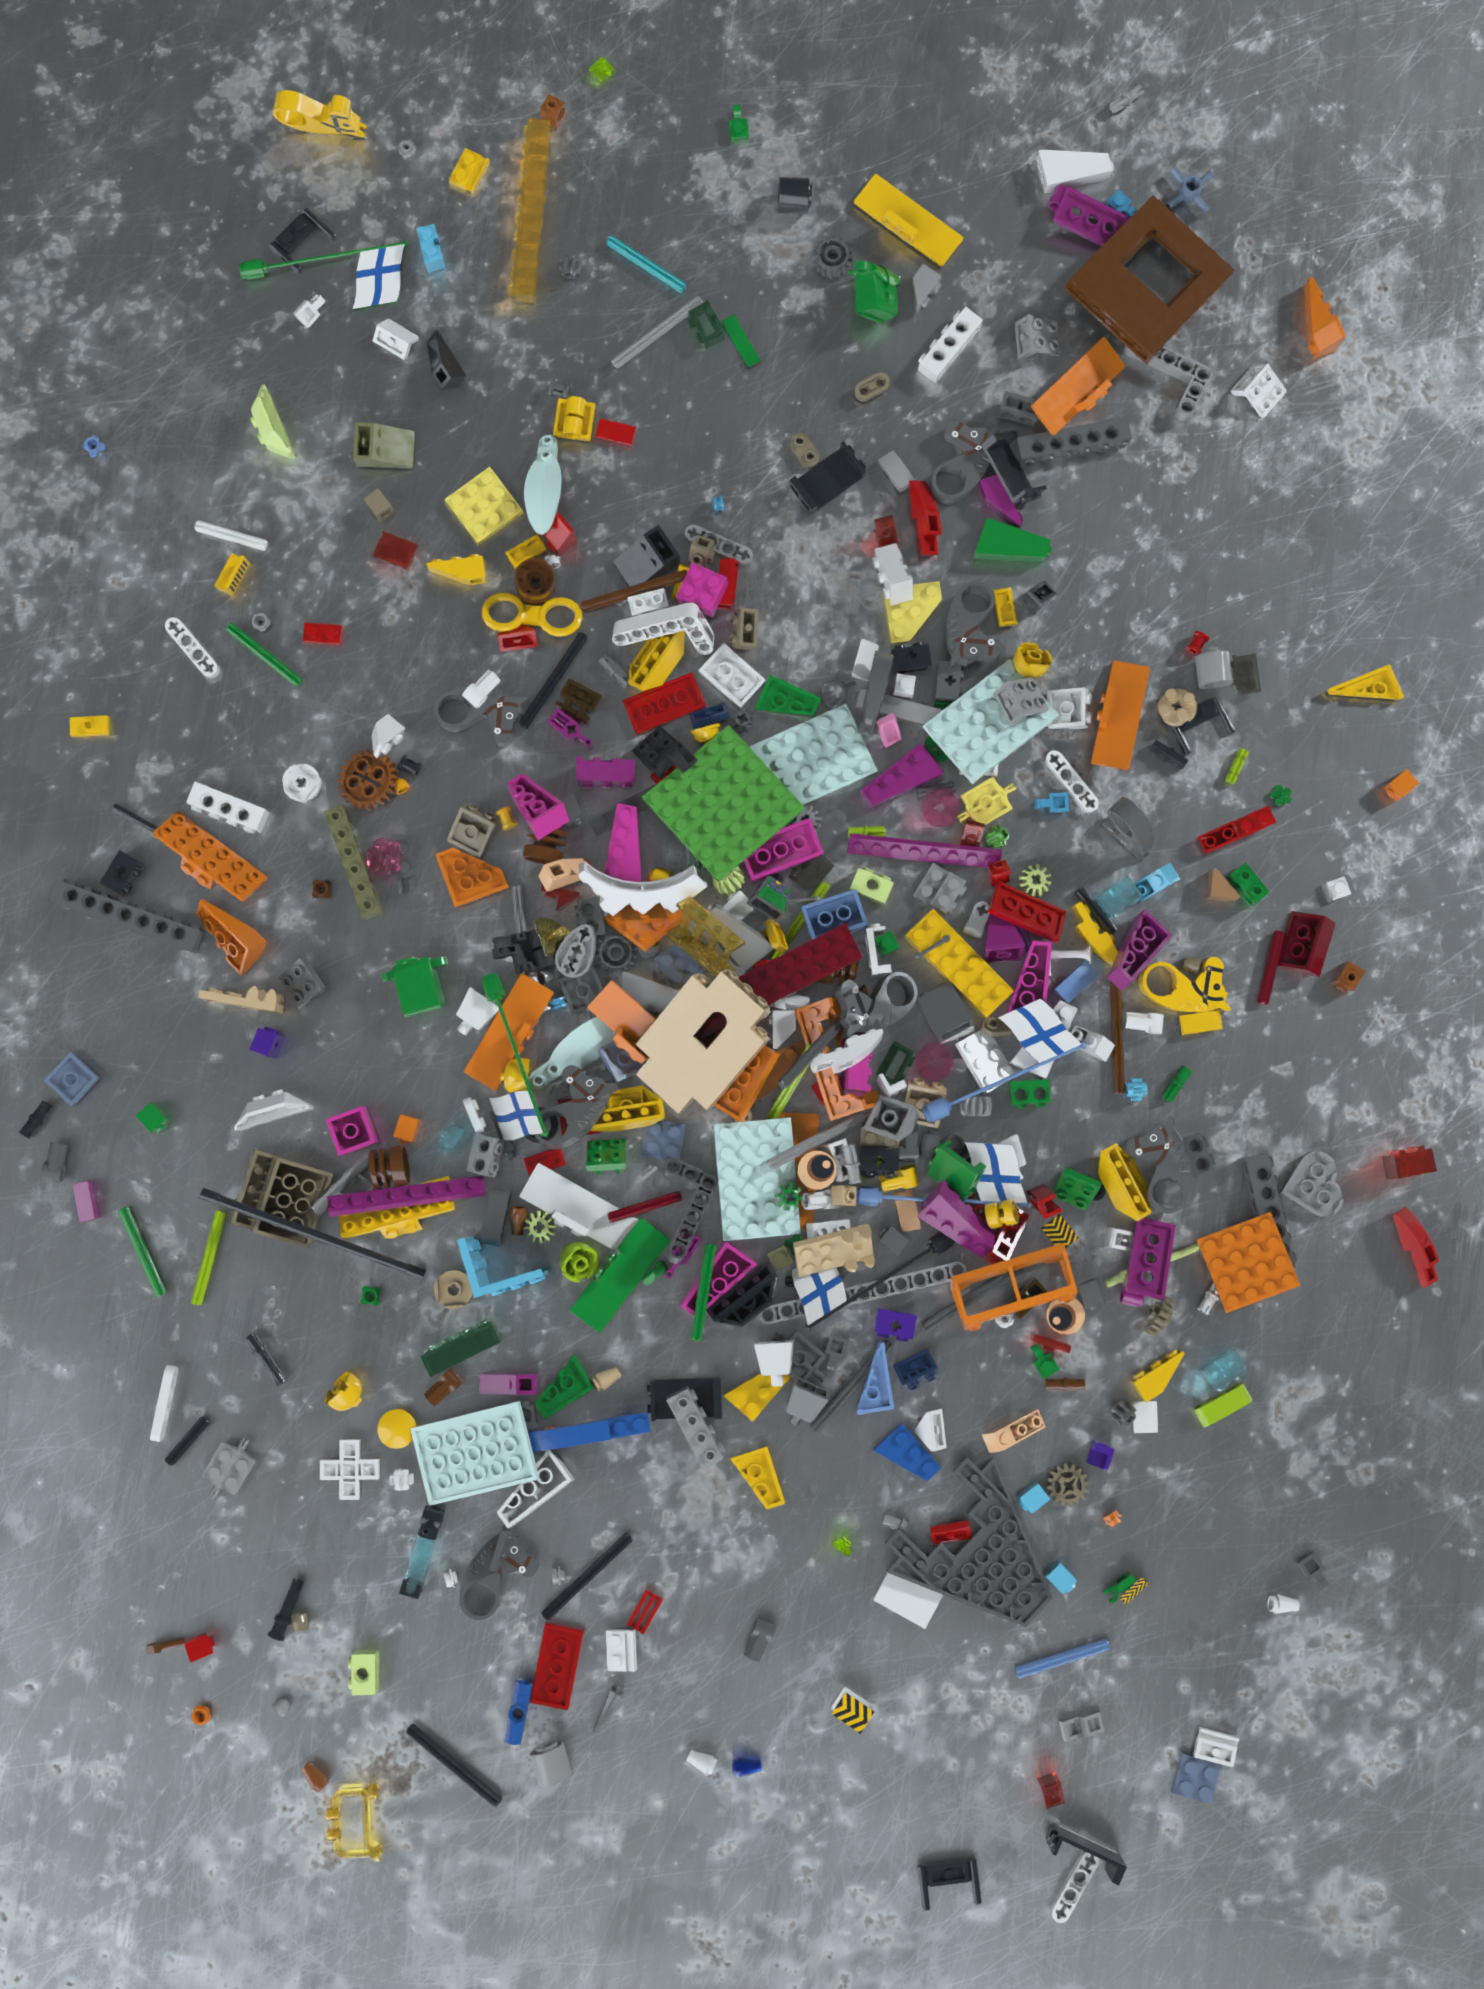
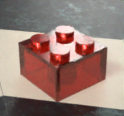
M1424 1145L1407 1147L1406 1150L1387 1151L1388 1155L1382 1156L1387 1179H1400L1437 1171L1432 1148H1425Z

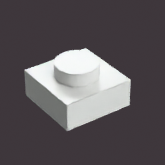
M1345 876L1325 883L1331 901L1351 894Z

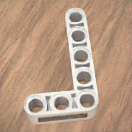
M685 603L616 621L612 641L616 645L624 646L685 630L696 650L706 655L713 651L715 634L700 608L694 603Z

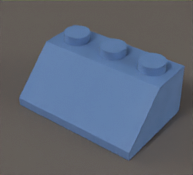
M856 889L801 906L810 940L844 923L847 924L851 934L868 928Z

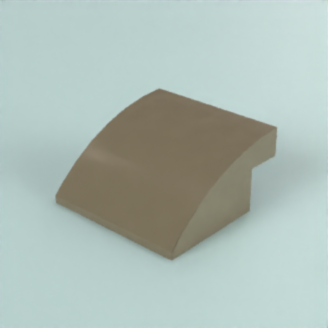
M253 1148L236 1201L315 1229L319 1216L311 1207L319 1197H322L328 1191L333 1173ZM232 1210L228 1221L232 1225L249 1229L252 1233L309 1248L312 1240Z

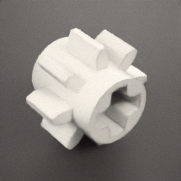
M407 1468L395 1469L394 1474L389 1476V1483L394 1485V1490H408L409 1484L414 1483V1473L409 1474V1469Z

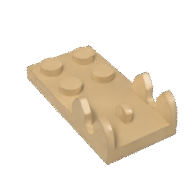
M253 986L248 990L246 998H242L241 994L226 991L223 994V991L213 988H206V991L200 990L198 998L211 1002L283 1014L285 1008V998L282 993L278 992L276 994L273 989H270L267 993L264 989L258 991L257 986Z
M869 1224L794 1242L793 1247L799 1277L840 1266H845L850 1272H856L857 1262L860 1261L865 1266L872 1268L875 1264Z

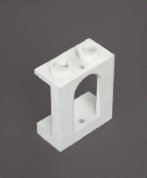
M871 924L864 932L870 978L887 976L892 972L891 964L878 966L874 935L883 934L886 929L885 926H880V924Z

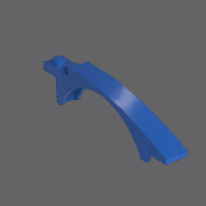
M648 1411L634 1414L627 1412L572 1426L528 1431L532 1451L538 1452L651 1432Z

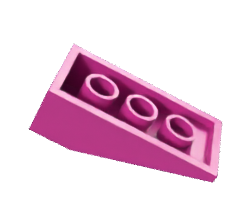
M809 818L781 829L744 861V864L753 884L764 880L767 876L781 873L824 853Z

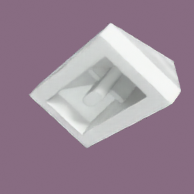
M942 1409L926 1412L914 1432L930 1451L947 1448Z

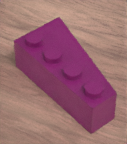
M920 743L863 788L860 795L870 808L873 809L913 789L943 777L944 771Z
M1146 909L1133 919L1107 976L1120 990H1123L1133 982L1173 936Z
M942 1180L922 1202L918 1217L983 1258L993 1248L997 1232L991 1229L981 1216H977L969 1204L965 1205L959 1199L960 1196L955 1191L952 1192L947 1187L948 1184Z

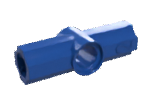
M516 1680L504 1738V1742L511 1745H521L532 1689V1683L526 1680ZM519 1708L523 1711V1715L516 1716L513 1710Z

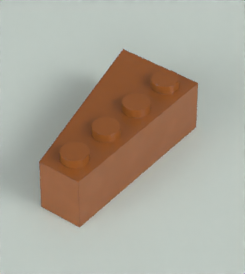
M804 1039L776 1051L780 1055L756 1097L758 1102L780 1086L778 1080L804 1052L806 1048Z

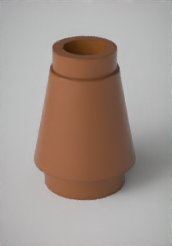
M510 1207L508 1214L512 1235H523V1227H525V1219L528 1213L526 1212V1207Z
M308 1762L301 1769L311 1791L314 1790L318 1793L329 1783L326 1779L327 1776L311 1762Z

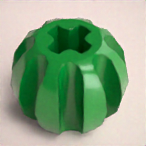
M787 1182L786 1188L783 1183L778 1186L781 1189L780 1192H775L774 1194L775 1198L780 1197L776 1202L777 1206L781 1207L784 1204L785 1211H790L791 1205H793L794 1209L798 1208L797 1201H803V1195H798L802 1189L799 1185L793 1189L794 1182ZM786 1193L793 1196L791 1200L785 1197Z

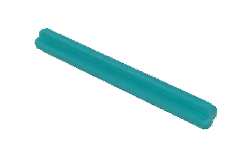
M610 235L607 239V246L678 292L682 293L686 288L684 281L613 235Z

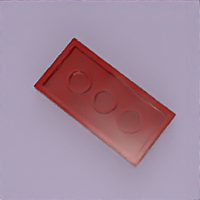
M692 672L622 700L637 736L687 716L689 713L706 708L705 701Z
M997 881L987 913L1057 944L1060 940L1067 911L1001 881Z
M545 1622L529 1703L563 1710L569 1709L584 1629Z

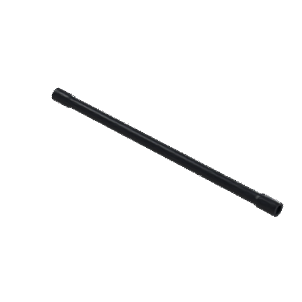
M203 1188L200 1193L199 1199L248 1215L403 1272L416 1279L422 1280L426 1269L404 1263L222 1196L209 1189Z

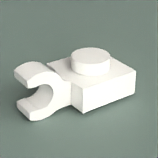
M315 294L310 302L304 300L293 314L306 328H309L321 315L317 310L324 304L325 300L321 295Z

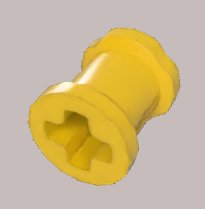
M511 806L504 807L495 812L503 825V831L518 825V822L515 821L511 813Z

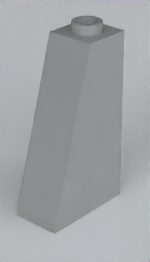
M718 904L708 905L701 911L703 913L701 920L744 972L773 950L768 938Z
M622 972L621 988L650 1013L661 1014L679 992L634 974Z

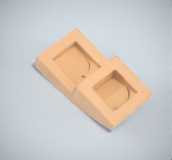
M913 1190L893 1193L894 1196L914 1197ZM895 1200L901 1232L921 1229L916 1202L914 1200Z

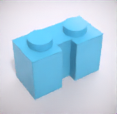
M435 224L416 228L428 273L446 269Z

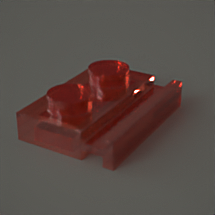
M383 531L373 557L409 571L419 546L416 543Z

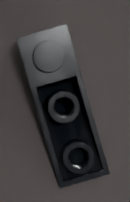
M435 330L426 342L432 375L441 390L457 388L467 375L439 331Z

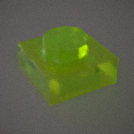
M602 56L589 68V72L603 84L615 73V68Z
M836 1536L833 1539L832 1546L845 1556L849 1557L853 1552L852 1547H850L851 1543L846 1538L841 1537L840 1539Z

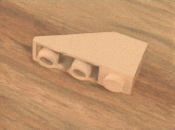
M588 858L560 859L545 864L538 877L548 892L580 881L581 879L578 876L579 865L583 861L591 866L592 864Z
M1036 1409L982 1434L989 1453L1000 1452L1042 1430L1046 1426L1039 1410Z

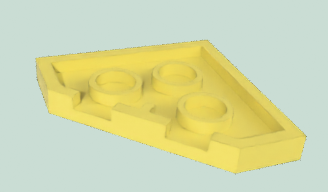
M939 581L913 584V600L891 606L889 599H885L884 596L891 645L910 643L918 630L940 604L942 596Z

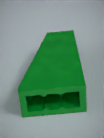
M987 518L973 558L1043 563L1045 557L1049 558L1052 547L1049 546L1051 539Z

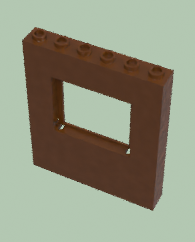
M1152 195L1069 279L1064 289L1147 365L1229 280L1235 270L1216 251L1212 250L1202 238L1198 237L1189 226L1185 225L1160 200ZM1151 237L1159 242L1194 275L1167 304L1124 266Z

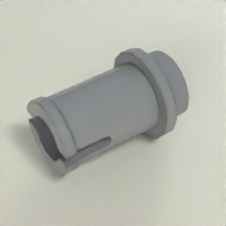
M885 1514L882 1526L894 1530L899 1528L905 1533L908 1522L904 1521V1518L901 1520Z

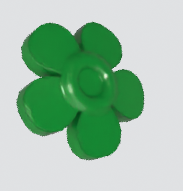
M1281 785L1275 786V791L1270 793V798L1276 799L1275 804L1277 806H1281L1283 803L1289 804L1292 800L1289 797L1291 790L1289 788L1283 790Z

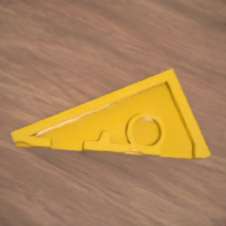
M1390 664L1327 690L1329 695L1401 700L1404 698Z

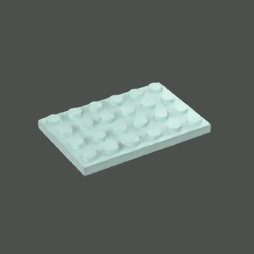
M1010 659L923 725V729L971 784L975 783L1059 717L1057 711L1045 699L1049 708L1047 712L1027 715L1016 725H1009L993 693L1007 681L1025 679L1016 671L1014 663Z
M847 704L749 746L802 805H807L878 772L862 736L858 733L857 725Z
M791 1118L713 1124L723 1241L801 1234L799 1207L794 1209L793 1205H791L790 1211H785L784 1204L781 1207H778L776 1204L780 1197H774L775 1192H780L781 1189L778 1186L782 1183L785 1188L787 1187V1182H794L793 1189L797 1186L795 1160L792 1159L775 1169H770L767 1164L768 1159L793 1147ZM788 1193L785 1194L787 1199H792L793 1196Z
M520 1401L411 1428L429 1506L539 1479Z

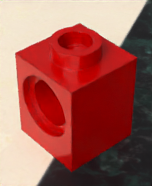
M206 1632L183 1641L190 1663L213 1654L212 1648L216 1647L212 1635L208 1637Z

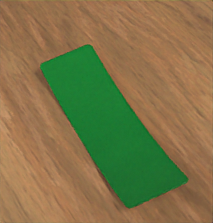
M733 314L722 320L727 333L746 365L750 367L761 361L736 316Z

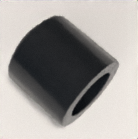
M779 177L778 213H808L812 203V184H810V179Z

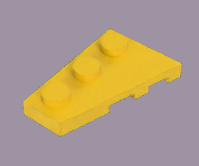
M759 1373L723 1396L753 1422L783 1386H771V1375L762 1376ZM788 1374L782 1375L783 1386L791 1377Z
M768 1446L730 1457L766 1509L785 1504Z

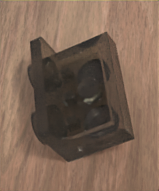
M1256 653L1238 657L1232 655L1233 661H1230L1232 672H1235V679H1233L1232 683L1233 691H1237L1238 696L1261 692Z
M820 855L795 866L788 878L796 882L806 893L811 895L835 865L824 855Z

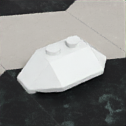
M283 1090L274 1091L271 1093L272 1096L266 1098L264 1095L253 1098L252 1102L247 1103L234 1129L235 1131L246 1130L307 1112L314 1108L311 1104L291 1093L283 1092Z

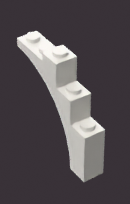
M585 861L579 865L578 876L581 881L588 883L595 894L600 895V907L612 916L629 903L635 911L638 910L642 915L658 902H660L664 909H669L674 913L707 887V876L695 865L672 877L651 882L624 881L610 877L596 870Z

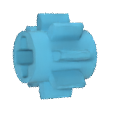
M1131 1078L1130 1082L1125 1084L1126 1097H1130L1131 1101H1142V1097L1147 1096V1083L1142 1082V1078Z

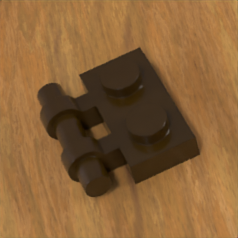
M568 678L560 693V696L565 698L564 703L556 701L554 707L574 717L575 721L588 724L591 718L586 716L585 712L588 710L594 713L602 699V695ZM572 702L580 706L579 711L570 707Z

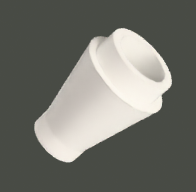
M1279 1594L1270 1595L1268 1598V1609L1270 1612H1274V1614L1299 1610L1298 1599Z
M694 1750L690 1751L687 1758L688 1762L705 1775L707 1773L712 1775L718 1761L714 1758V1755Z

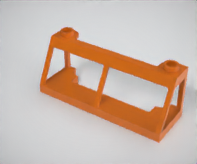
M836 997L825 998L795 1009L806 1047L809 1043H814L823 1033L821 1021L829 1019L832 1024L837 1017L841 1016V1008ZM843 1029L835 1036L838 1048L841 1047ZM828 1045L820 1053H830ZM832 1068L815 1072L830 1121L873 1108L880 1096L872 1088L870 1092L861 1096H855L853 1093L844 1096L838 1074H834Z
M1064 1243L951 1277L950 1290L964 1331L970 1329L971 1332L979 1330L986 1321L1055 1300L1063 1301V1303L1071 1302L1078 1293ZM1041 1262L1045 1264L1059 1262L1067 1286L1022 1300L1013 1271ZM1009 1272L1017 1302L967 1316L960 1292L970 1287L972 1283Z

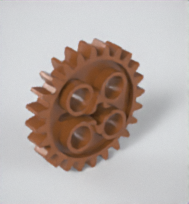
M366 749L365 754L359 750L357 757L352 754L353 760L346 759L347 766H341L344 772L338 773L342 776V779L337 780L338 783L342 784L338 789L343 792L341 796L346 798L345 801L351 804V806L354 808L358 807L360 810L365 808L370 811L371 806L378 809V803L384 806V799L391 800L388 795L389 793L395 794L392 787H397L394 781L398 780L399 777L394 774L398 770L393 768L395 763L390 761L391 758L387 755L382 754L376 758L373 750L371 752ZM367 764V768L362 771L363 767ZM358 772L366 778L372 779L376 783L381 784L382 786L377 787L369 781L363 780L361 777L356 776L355 773ZM383 772L381 778L378 779V775ZM358 781V785L353 788L354 783ZM374 789L373 793L369 795L370 790Z

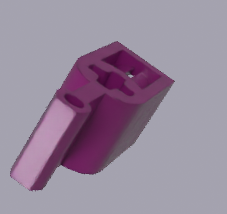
M559 708L547 720L549 726L571 742L579 740L588 750H592L594 747L591 739H586L581 735L582 732L578 723ZM569 729H571V730H574V729H575V730H576V733H575V734H574V733H571V734H570V733H569Z
M685 1233L682 1238L688 1239L689 1235ZM696 1234L694 1235L685 1255L686 1259H683L679 1265L687 1263L702 1238ZM675 1249L673 1251V1255L678 1256L676 1252L680 1251ZM673 1264L671 1269L665 1273V1277L670 1279L674 1275L673 1271L678 1264Z

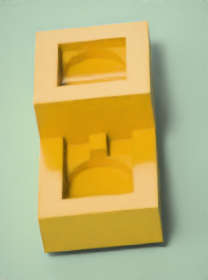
M1220 1010L1179 1016L1182 1035L1223 1029Z

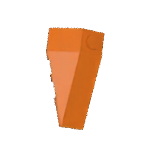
M1310 277L1304 285L1308 350L1316 359L1335 352L1346 335L1337 315L1332 316L1329 309H1331L1329 302L1324 303L1321 289L1314 278Z
M204 899L199 901L196 915L208 933H213L215 936L217 947L223 948L227 955L225 958L227 962L240 975H244L263 955L267 941L255 929Z

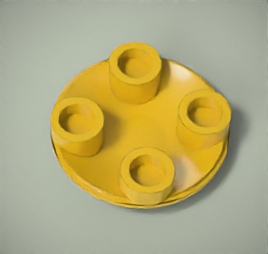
M403 1409L390 1410L378 1422V1436L382 1443L390 1448H403L413 1441L411 1428L416 1427V1422L412 1415Z

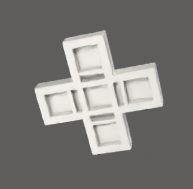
M340 1439L339 1459L320 1460V1480H339V1500H359L360 1480L380 1479V1458L361 1459V1439Z

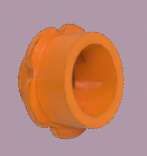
M1116 1510L1104 1517L1105 1525L1109 1524L1113 1527L1120 1523L1122 1514L1119 1515Z
M196 1706L191 1713L192 1721L197 1725H204L211 1718L209 1714L210 1709L207 1706Z

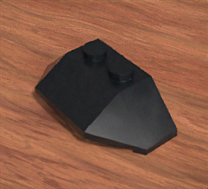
M768 1262L764 1263L706 1309L707 1313L714 1323L737 1327L745 1326L774 1303L777 1274Z

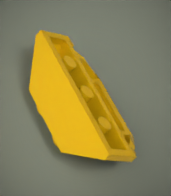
M685 630L648 639L630 664L628 684L641 691L663 685L684 655Z
M643 1085L618 1089L610 1095L605 1111L590 1131L616 1132L651 1126L665 1119L663 1099Z
M1116 1143L1102 1150L1097 1174L1115 1208L1136 1221L1151 1214L1152 1208L1148 1199L1149 1187L1133 1156L1128 1155L1126 1150L1120 1148Z

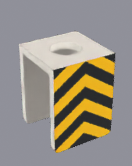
M843 1687L831 1706L833 1716L860 1734L875 1712L872 1704L847 1687Z

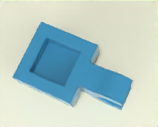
M1120 189L1105 204L1130 218L1137 212L1131 206L1132 201Z
M1068 792L1049 793L1048 799H1036L1034 801V809L1049 808V813H1068Z

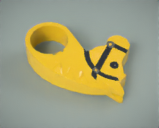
M282 90L276 93L273 116L279 122L305 132L332 135L350 134L365 138V134L360 129L365 130L367 126L360 122V117L352 111L351 102L346 97L334 95L332 96V101L324 105L295 91Z
M1205 958L1201 963V972L1196 974L1192 981L1167 962L1148 964L1139 974L1138 985L1140 991L1151 1002L1160 1007L1179 1012H1207L1215 1009L1231 1010L1225 1002L1228 992H1225V988L1222 985L1224 965L1220 958ZM1156 966L1165 968L1172 977V990L1167 995L1157 996L1148 989L1147 975Z

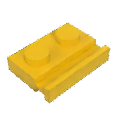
M465 148L449 178V183L474 194L490 163L489 159L483 158L482 155Z

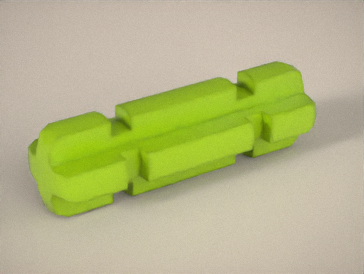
M1240 748L1237 751V757L1234 758L1229 769L1230 773L1225 778L1227 783L1234 784L1236 782L1237 776L1244 765V759L1249 754L1248 750Z

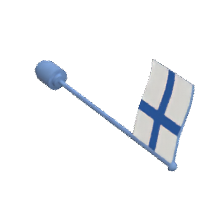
M1041 999L998 1018L1011 1029L1023 1048L1038 1063L954 1101L949 1102L948 1099L944 1100L941 1097L925 1104V1107L921 1108L927 1122H935L949 1116L952 1105L1078 1049H1085L1086 1043H1080L1065 1028L1053 1009Z
M964 1142L970 1154L971 1165L975 1167L979 1162H982L987 1167L976 1187L980 1200L966 1199L963 1203L990 1204L997 1202L1001 1204V1201L1013 1199L1016 1206L1031 1207V1202L1026 1200L1021 1186L1018 1160L1011 1144ZM860 1186V1188H856V1203H859L860 1206H877L878 1203H881L882 1199L924 1201L927 1198L882 1195V1191H878V1187Z

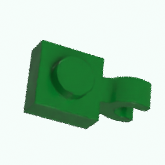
M740 104L733 105L734 120H729L731 141L749 140L747 118L741 119Z
M1037 1343L1030 1347L1037 1358L1032 1363L1043 1380L1060 1370L1050 1352L1044 1354Z
M1127 1571L1112 1582L1111 1586L1105 1587L1102 1592L1105 1595L1108 1592H1112L1113 1596L1109 1599V1602L1114 1603L1118 1599V1593L1126 1592L1134 1585L1133 1583L1136 1580Z

